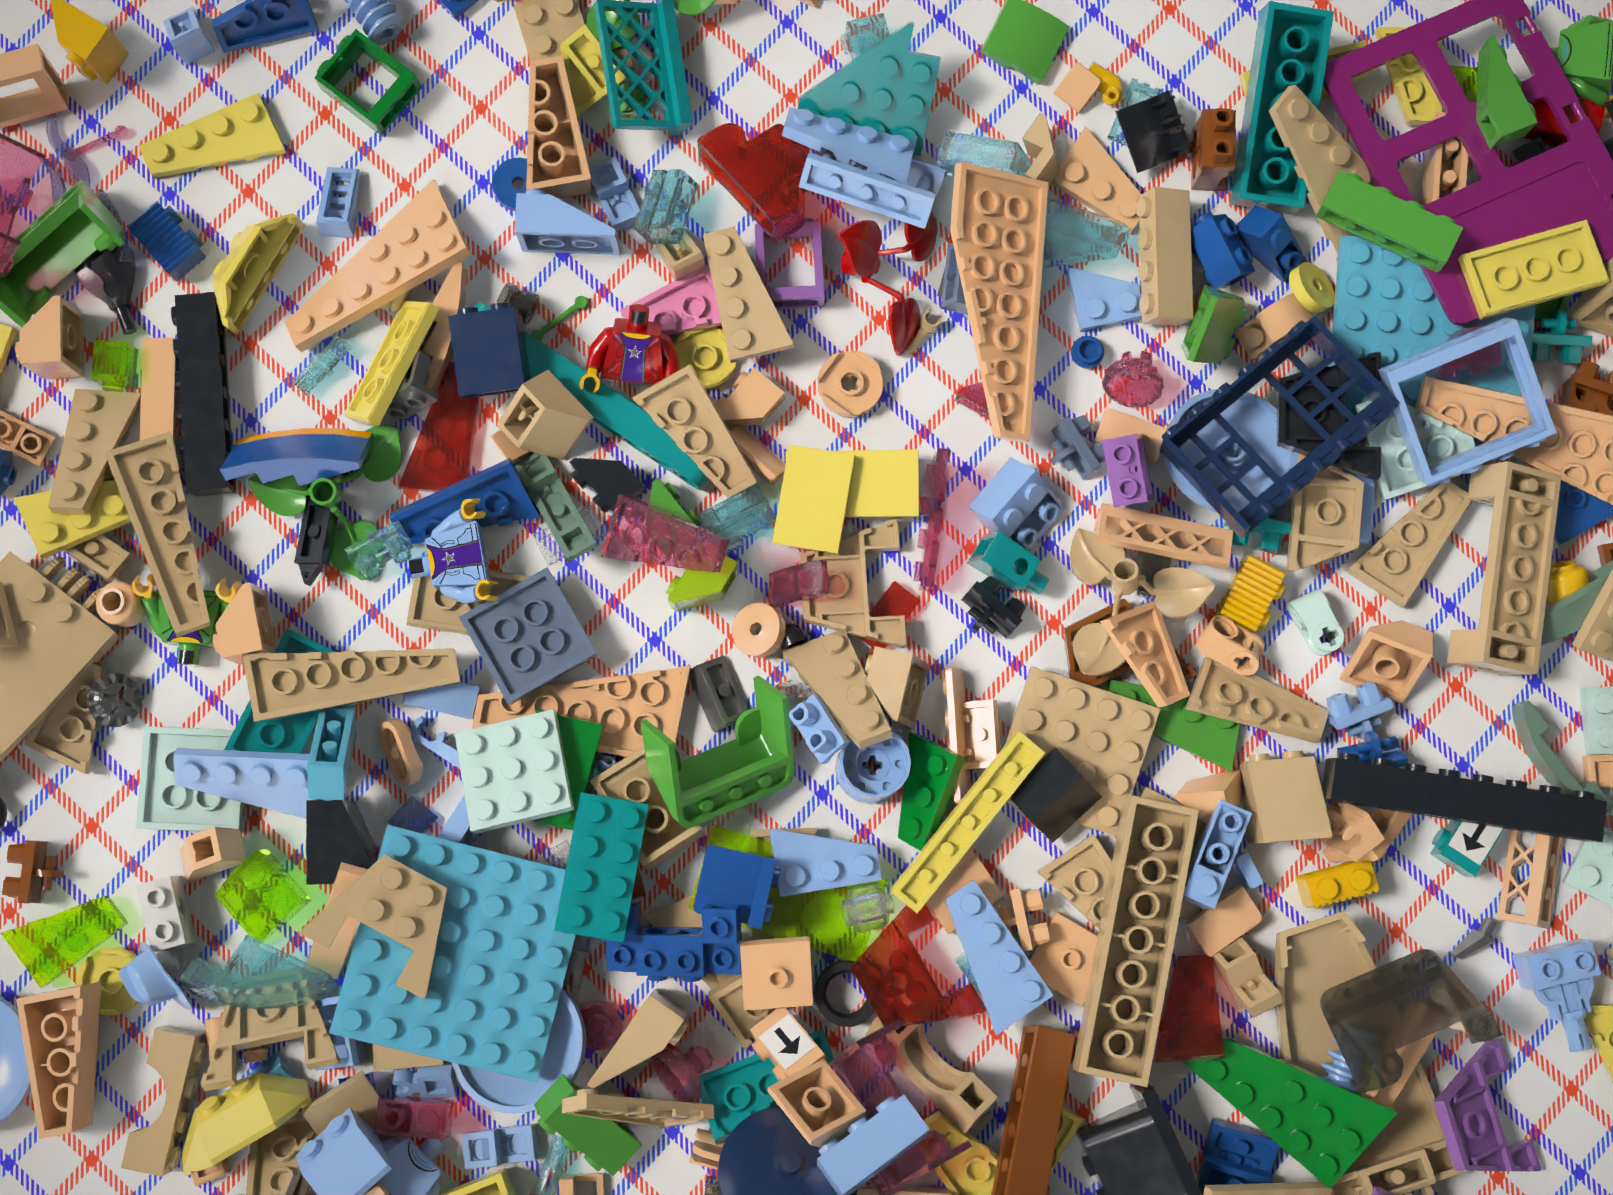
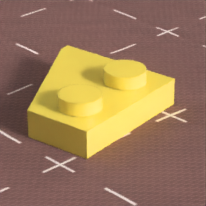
M586 24L559 45L577 117L607 94L600 42ZM620 70L615 74L616 83L619 84L626 78Z

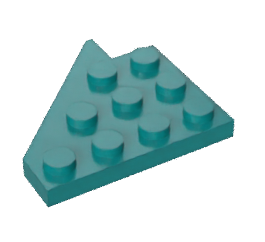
M909 21L803 93L799 98L798 109H806L814 114L828 118H839L844 122L861 127H872L876 131L890 135L904 136L909 140L916 141L913 155L921 156L941 57L909 50L914 22Z

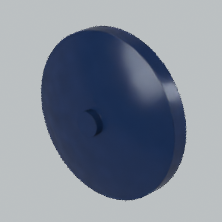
M780 1106L760 1110L745 1118L733 1129L722 1147L718 1163V1188L720 1195L838 1194L817 1166V1158L821 1156L819 1153L821 1148L812 1146L807 1142ZM858 1189L850 1195H857Z

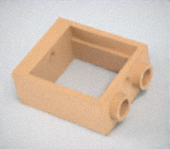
M39 44L0 54V87L32 78L39 86L38 88L0 98V128L69 109L64 82Z

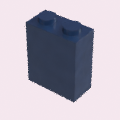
M509 302L491 304V310L478 312L477 307L458 309V315L448 316L459 397L470 399L518 392L521 385L531 379L522 311L514 306L511 307Z

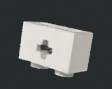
M168 876L136 885L150 948L153 952L165 951L197 942L182 876Z

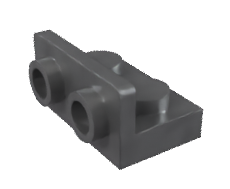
M421 351L415 355L386 411L389 416L405 420L438 401L439 394L425 387L430 376L428 371L431 360L430 356Z

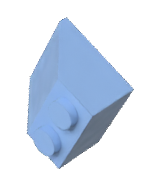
M350 1107L343 1114L332 1119L325 1130L313 1140L305 1143L300 1152L295 1155L301 1174L317 1195H363L392 1169L376 1130Z

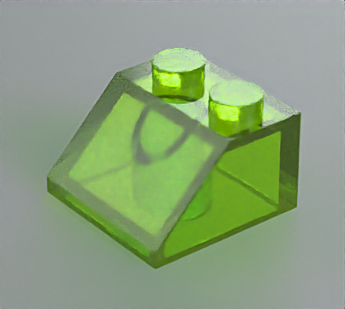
M258 849L228 876L215 893V897L257 946L262 945L312 901L268 849Z

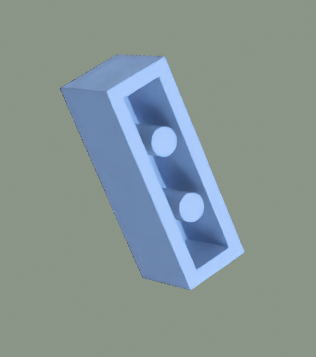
M904 1094L897 1100L893 1096L887 1098L876 1108L879 1112L868 1121L865 1117H862L847 1129L850 1133L840 1142L834 1138L819 1150L821 1156L817 1158V1166L838 1195H850L928 1136L929 1127Z

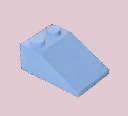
M531 189L527 190L526 193H517L515 234L523 252L620 255L621 249L616 229L564 201L546 194L544 191Z

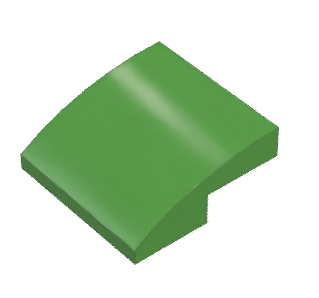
M1006 0L980 52L1003 68L1012 67L1037 84L1043 81L1070 26L1024 0Z

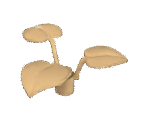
M1081 528L1077 529L1072 540L1070 562L1076 578L1087 585H1097L1105 577L1112 581V587L1115 591L1112 616L1119 614L1122 595L1134 593L1139 585H1142L1149 594L1156 595V608L1162 614L1172 618H1184L1195 613L1215 589V584L1205 576L1179 567H1169L1158 571L1153 578L1155 587L1153 588L1146 581L1145 575H1139L1136 562L1125 558L1123 547L1096 542V534ZM1091 623L1083 626L1074 637L1072 645L1073 654L1080 672L1085 675L1097 676L1110 673L1119 668L1126 660L1100 623Z

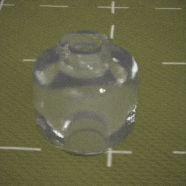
M871 884L850 889L846 894V898L841 901V911L847 927L852 926L856 932L864 933L886 927L889 923L890 914L894 913V903L890 893L885 894L879 885Z

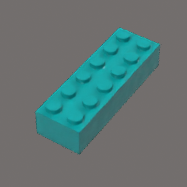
M1269 1L1259 11L1231 192V205L1250 208L1256 205L1270 211L1294 214L1304 208L1307 186L1304 179L1298 177L1294 168L1297 165L1290 148L1284 146L1269 110L1287 87L1296 85L1319 110L1334 11Z

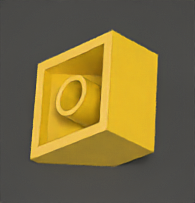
M50 0L58 43L67 52L65 58L77 66L76 70L90 81L94 82L97 78L108 85L129 55V52L109 27L65 0Z

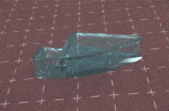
M249 935L245 936L223 969L195 956L179 978L186 989L195 996L222 1005L249 1009H276L303 1005L336 995L340 990L331 974Z

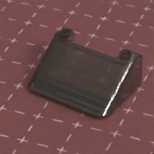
M1420 949L1328 988L1323 992L1320 999L1321 1010L1360 1093L1385 1088L1400 1079L1403 1071V1061L1396 1049L1461 1021L1472 1044L1490 1041L1502 1036L1501 1030L1490 1011L1440 956L1430 949Z

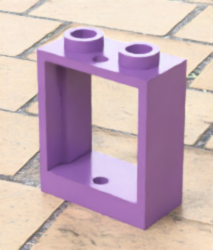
M797 218L791 223H781L777 219L763 220L761 224H755L757 272L765 287L764 238L812 236L815 285L766 288L776 309L824 307L825 295L820 221H813L811 218Z
M1132 434L1102 440L1113 506L1120 507L1153 500L1154 495L1143 434Z

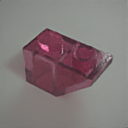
M1472 327L1456 330L1447 341H1450L1459 336L1477 330L1481 327ZM1501 341L1428 370L1425 373L1436 372L1439 379L1458 377V370H1470V376L1491 374L1492 367L1502 366Z
M380 1097L377 1104L374 1134L444 1140L451 1135L454 1099Z

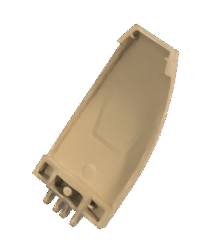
M11 551L0 561V582L3 583L18 641L16 647L0 648V762L43 719L92 663H98L120 638L115 631L92 614L97 609V595L102 588L95 590L82 606L77 603L78 599L91 585V579L87 576H82L79 579L81 572L76 568H72L56 585L51 583V580L65 565V559L61 556L53 558L40 573Z
M1345 911L1276 933L1275 987L1279 990L1284 1001L1276 1006L1281 1059L1322 1076H1327L1328 1073L1321 1066V1063L1333 1064L1334 1062L1327 1054V1050L1339 1051L1340 1049L1332 1041L1333 1037L1345 1038V1035L1338 1029L1339 1025L1350 1026L1351 1023H1354L1383 1038L1381 1043L1370 1042L1377 1049L1376 1055L1365 1054L1372 1065L1401 1018L1363 943L1367 941ZM1420 1061L1392 1104V1107L1399 1109L1398 1113L1332 1186L1331 1195H1372L1374 1186L1381 1187L1395 1195H1412L1411 1191L1420 1189L1422 1195H1434L1431 1184L1467 1172L1455 1171L1434 1106L1435 1096ZM1359 1067V1069H1360L1364 1074H1366L1367 1071H1368V1069H1369V1068ZM1353 1079V1081L1359 1086L1362 1080Z

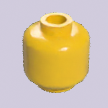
M1572 560L1551 564L1547 603L1552 605L1589 584L1586 568L1577 565L1576 561Z

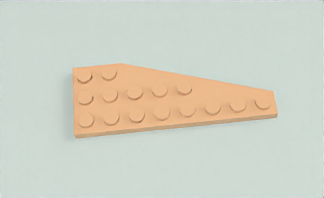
M961 161L955 165L950 232L994 438L1025 443L1030 441L1049 182Z

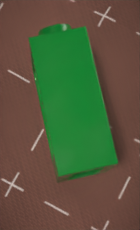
M357 29L350 36L347 35L341 40L337 52L330 60H325L319 66L317 75L314 77L324 93L380 136L384 134L422 89L416 74ZM363 53L397 78L369 112L335 87Z

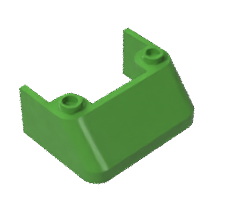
M83 181L73 185L0 251V309L21 328L31 319L33 314L35 315L48 302L50 291L97 249L99 251L105 249L112 251L117 246L121 247L125 243L123 227L94 191Z
M756 676L753 678L756 707L743 712L737 719L735 724L736 739L680 761V755L675 749V743L648 720L641 721L647 769L672 817L685 828L695 827L778 792L792 782L795 775L791 723L788 716V696L762 677Z

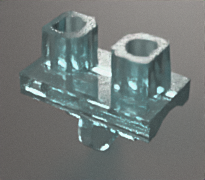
M397 520L377 532H374L371 525L364 527L368 537L344 549L358 574L372 580L381 575L383 571L381 565L393 559L395 563L401 564L412 557L410 549L414 546L401 523Z

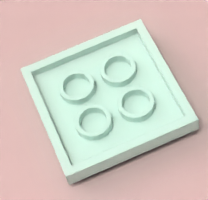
M554 709L454 733L470 832L473 834L574 810L559 723Z
M144 726L136 828L204 831L212 827L240 829V833H242L243 802L175 785L174 753L177 748L224 750L234 730Z

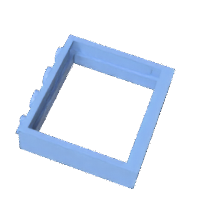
M1503 318L1378 370L1384 387L1399 401L1394 415L1417 478L1427 485L1445 484L1451 480L1450 476L1459 472H1463V474L1475 472L1483 467L1482 463L1492 459L1500 461L1515 455L1514 450L1527 446V448L1537 447L1540 445V442L1546 440V437L1556 434L1516 319ZM1503 340L1532 424L1428 466L1398 383Z

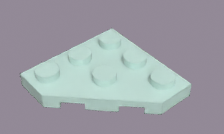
M1370 400L1355 405L1357 413L1363 410L1372 401ZM1406 404L1428 466L1475 447L1474 439L1471 435ZM1393 412L1392 415L1364 437L1367 447H1381V477L1377 480L1381 497L1384 500L1428 486L1417 478ZM1463 472L1454 474L1450 476V478L1463 474Z

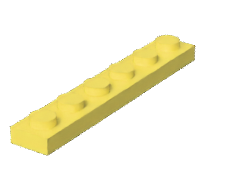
M1016 731L889 891L918 914L1045 752L1020 731Z

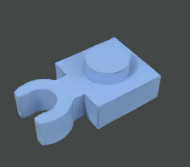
M452 1065L417 1067V1073L409 1070L394 1071L393 1085H397L396 1096L407 1097L413 1093H420L421 1099L456 1097L457 1083Z

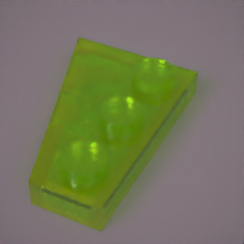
M103 896L0 934L38 986L44 988L129 922L109 896Z

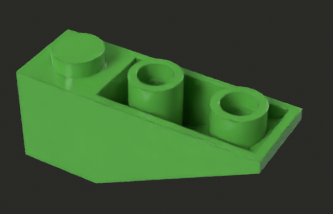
M1494 35L1489 37L1479 50L1476 122L1490 149L1526 136L1537 124L1535 109L1531 103L1527 102L1521 90V81L1516 74H1513L1507 62L1506 51L1498 44Z

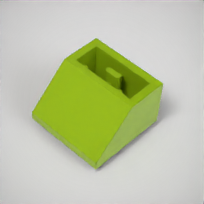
M704 542L701 543L698 549L693 547L683 563L686 565V570L682 577L675 576L666 591L669 594V605L671 609L678 612L723 600L739 573L738 562Z

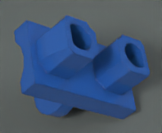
M1373 730L1365 733L1363 743L1337 748V757L1338 752L1359 755L1360 762L1371 763L1372 758L1392 760V767L1397 768L1403 767L1405 763H1408V756L1401 750L1396 736L1379 739Z

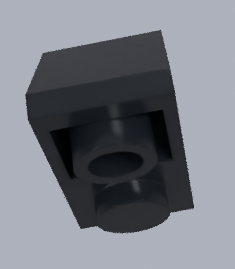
M573 458L569 462L574 469L570 474L582 489L588 486L595 493L596 496L592 500L604 514L610 511L615 517L618 516L645 493L642 483L622 461Z

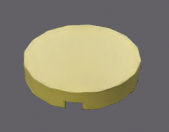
M710 327L684 332L675 342V347L680 355V370L692 364L706 391L719 388L730 380L736 369V362L731 363L729 360L723 330Z
M104 947L92 953L81 963L76 975V986L101 981L99 1015H120L133 1009L139 1003L129 995L119 977V971L137 956L133 951L123 947Z

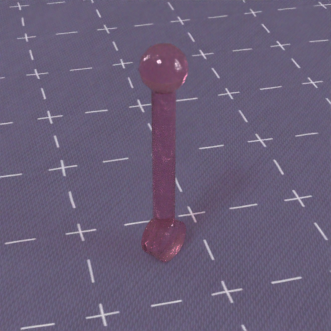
M118 125L115 131L76 149L72 147L66 148L63 153L64 157L68 161H76L80 154L117 137L125 138L128 135V129L123 125Z

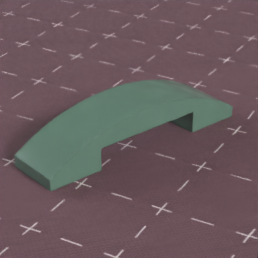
M533 453L514 463L568 563L598 546L549 458L546 455Z
M1613 560L1592 572L1594 581L1545 608L1541 645L1563 638L1581 628L1613 569Z
M1530 701L1514 704L1511 708L1519 740L1529 759L1551 786L1560 787L1561 793L1566 795H1573V790L1595 793L1594 799L1607 801L1606 812H1611L1613 804L1594 781L1578 783L1540 736L1550 726Z

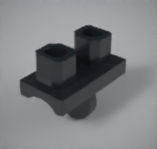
M992 576L987 577L982 582L976 581L961 600L971 608L967 613L977 621L971 628L975 633L983 626L991 634L998 631L1007 639L1023 621L1021 616L1026 606L1014 597L1006 604L1001 602L996 595L1002 587Z

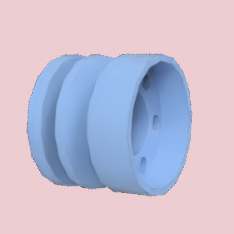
M893 731L891 739L863 749H859L849 737L848 741L850 743L842 748L837 755L835 772L839 785L845 794L858 802L872 804L885 801L902 787L909 776L911 758L907 745ZM869 759L873 760L874 765L879 766V769L873 775H869L868 769H863V766L866 765Z

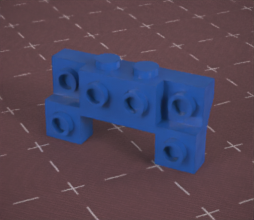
M632 903L630 905L624 943L602 939V941H606L607 971L636 972V976H647L650 981H663L668 979V977H681V980L684 982L700 981L706 974H742L740 941H742L741 905L734 904L731 908H713V904H706L702 908V928L644 926L641 929L640 903Z

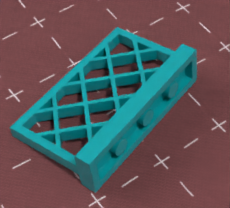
M597 0L594 3L613 129L666 130L668 135H680L693 124L673 0H659L657 3ZM605 11H614L623 20L617 29L606 20ZM636 12L648 13L650 27L647 30L632 18ZM626 24L641 37L635 45L620 33ZM613 39L628 51L622 60L611 51L610 42ZM643 40L654 49L655 57L652 61L637 49ZM631 55L645 67L640 76L635 74L625 64ZM618 70L633 82L627 91L616 83L615 74ZM648 71L659 80L660 88L657 92L642 80ZM636 86L650 98L644 108L629 95ZM623 101L638 114L634 120L622 119L620 105ZM653 102L664 111L665 120H656L647 111Z

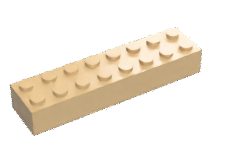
M1133 795L1124 798L1072 1067L1077 1072L1148 1087L1199 810Z

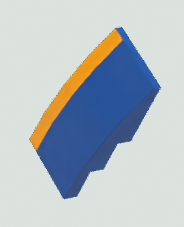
M301 428L268 432L238 439L220 471L225 481L257 472L262 484L293 475L298 486H301L319 478H329L361 468L375 437L372 432L339 428Z

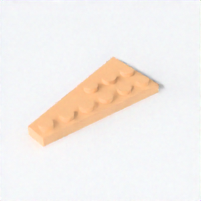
M434 179L285 322L294 346L301 353L471 255L442 191Z

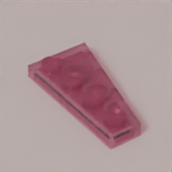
M937 448L932 464L926 463L924 483L930 484L929 496L922 497L920 513L921 516H926L925 529L919 528L917 548L923 549L921 562L915 561L913 581H919L918 590L931 592L934 588L939 549L937 538L940 535L943 517L941 502L944 501L947 486L945 467L948 461L950 462L951 449Z
M619 494L600 557L698 571L720 572L730 540L633 496Z

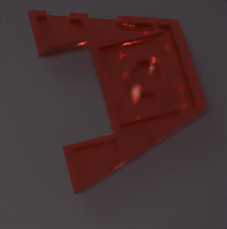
M926 904L918 914L905 905L850 966L884 1028L976 1017L987 1011L972 983L943 997L908 935L926 927L935 920Z

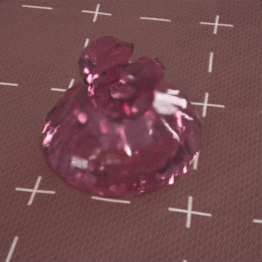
M1130 351L1125 352L1120 360L1115 361L1105 370L1102 387L1109 399L1125 407H1146L1161 398L1164 380L1157 367L1153 366V358L1149 352L1141 351V358H1132Z
M691 1046L688 1048V1052L683 1055L674 1049L665 1048L653 1055V1068L669 1093L679 1102L698 1103L702 1095L699 1075L704 1070H709L712 1067L713 1057L707 1048L702 1049L699 1046L694 1048Z

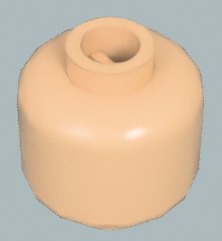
M119 581L109 583L97 595V612L101 619L109 624L128 628L136 626L146 616L140 599L141 596L133 592L132 584Z

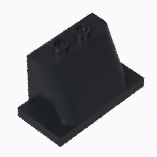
M1149 1084L1148 1087L1129 1085L1136 1102L1086 1124L1076 1131L1086 1154L1081 1157L1082 1163L1089 1177L1095 1175L1100 1185V1188L1095 1190L1097 1195H1203L1153 1086Z

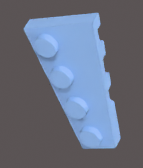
M792 107L789 108L782 136L818 152L828 149L833 152L837 160L848 165L851 161L858 162L867 166L868 172L880 176L883 173L894 178L895 181L906 184L916 143V141L909 140L901 135H890L876 131L872 127H861L844 122L839 118H828L814 114L806 109H795Z
M177 748L174 753L175 785L304 819H306V800H317L308 799L307 764L310 754Z
M974 880L945 899L958 937L967 956L970 969L979 988L982 1001L991 1020L994 1033L998 1035L1051 998L1053 994Z

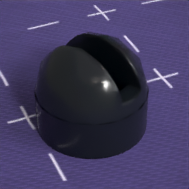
M785 624L786 632L781 649H788L807 640L803 630L798 625Z

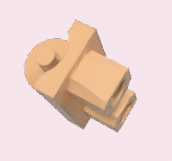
M1020 888L1010 890L1015 918H1011L1009 906L998 907L1001 920L1014 939L1013 926L1017 925L1023 952L1034 950L1033 946L1050 941L1047 922L1029 926L1026 912L1044 909L1041 891L1022 892Z

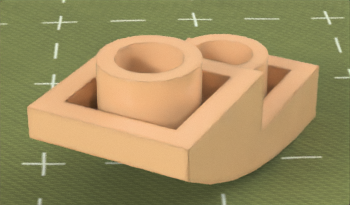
M0 410V447L40 467L56 437Z

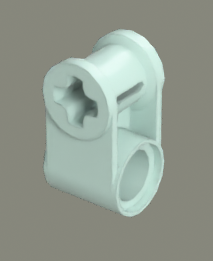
M1315 589L1287 604L1293 622L1301 631L1309 649L1313 653L1325 656L1341 647L1344 642L1343 630L1336 620L1326 596L1320 589ZM1329 634L1332 640L1322 644L1319 638L1322 635Z

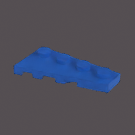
M508 458L391 512L389 519L405 546L425 542V539L431 537L432 530L450 514L460 509L462 502L466 499H481L475 505V512L485 511L486 516L481 519L472 520L477 521L481 528L496 524L499 526L513 524V521L525 518L534 520L541 518V515L512 460Z

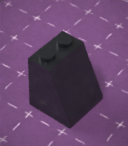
M345 798L344 800L331 801L322 799L306 800V885L334 884L341 862L369 869L377 862L379 851L355 801L345 800Z

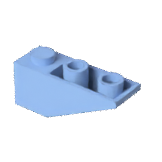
M1221 799L1218 801L1191 854L1183 895L1184 901L1205 910L1215 909L1250 821L1251 812Z

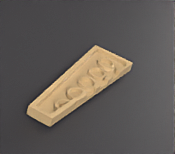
M169 431L106 451V459L176 637L210 626L171 432Z
M454 648L242 655L254 722L461 683Z

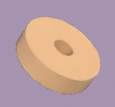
M759 602L745 606L737 614L732 627V637L737 648L743 653L757 658L773 654L781 646L786 632L782 614L776 608ZM761 625V632L756 635V629Z

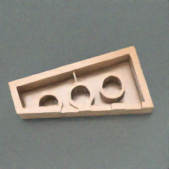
M563 56L530 61L526 191L531 189L541 190L556 198L590 193L591 175Z
M101 981L16 999L39 1139L72 1133L93 1125Z

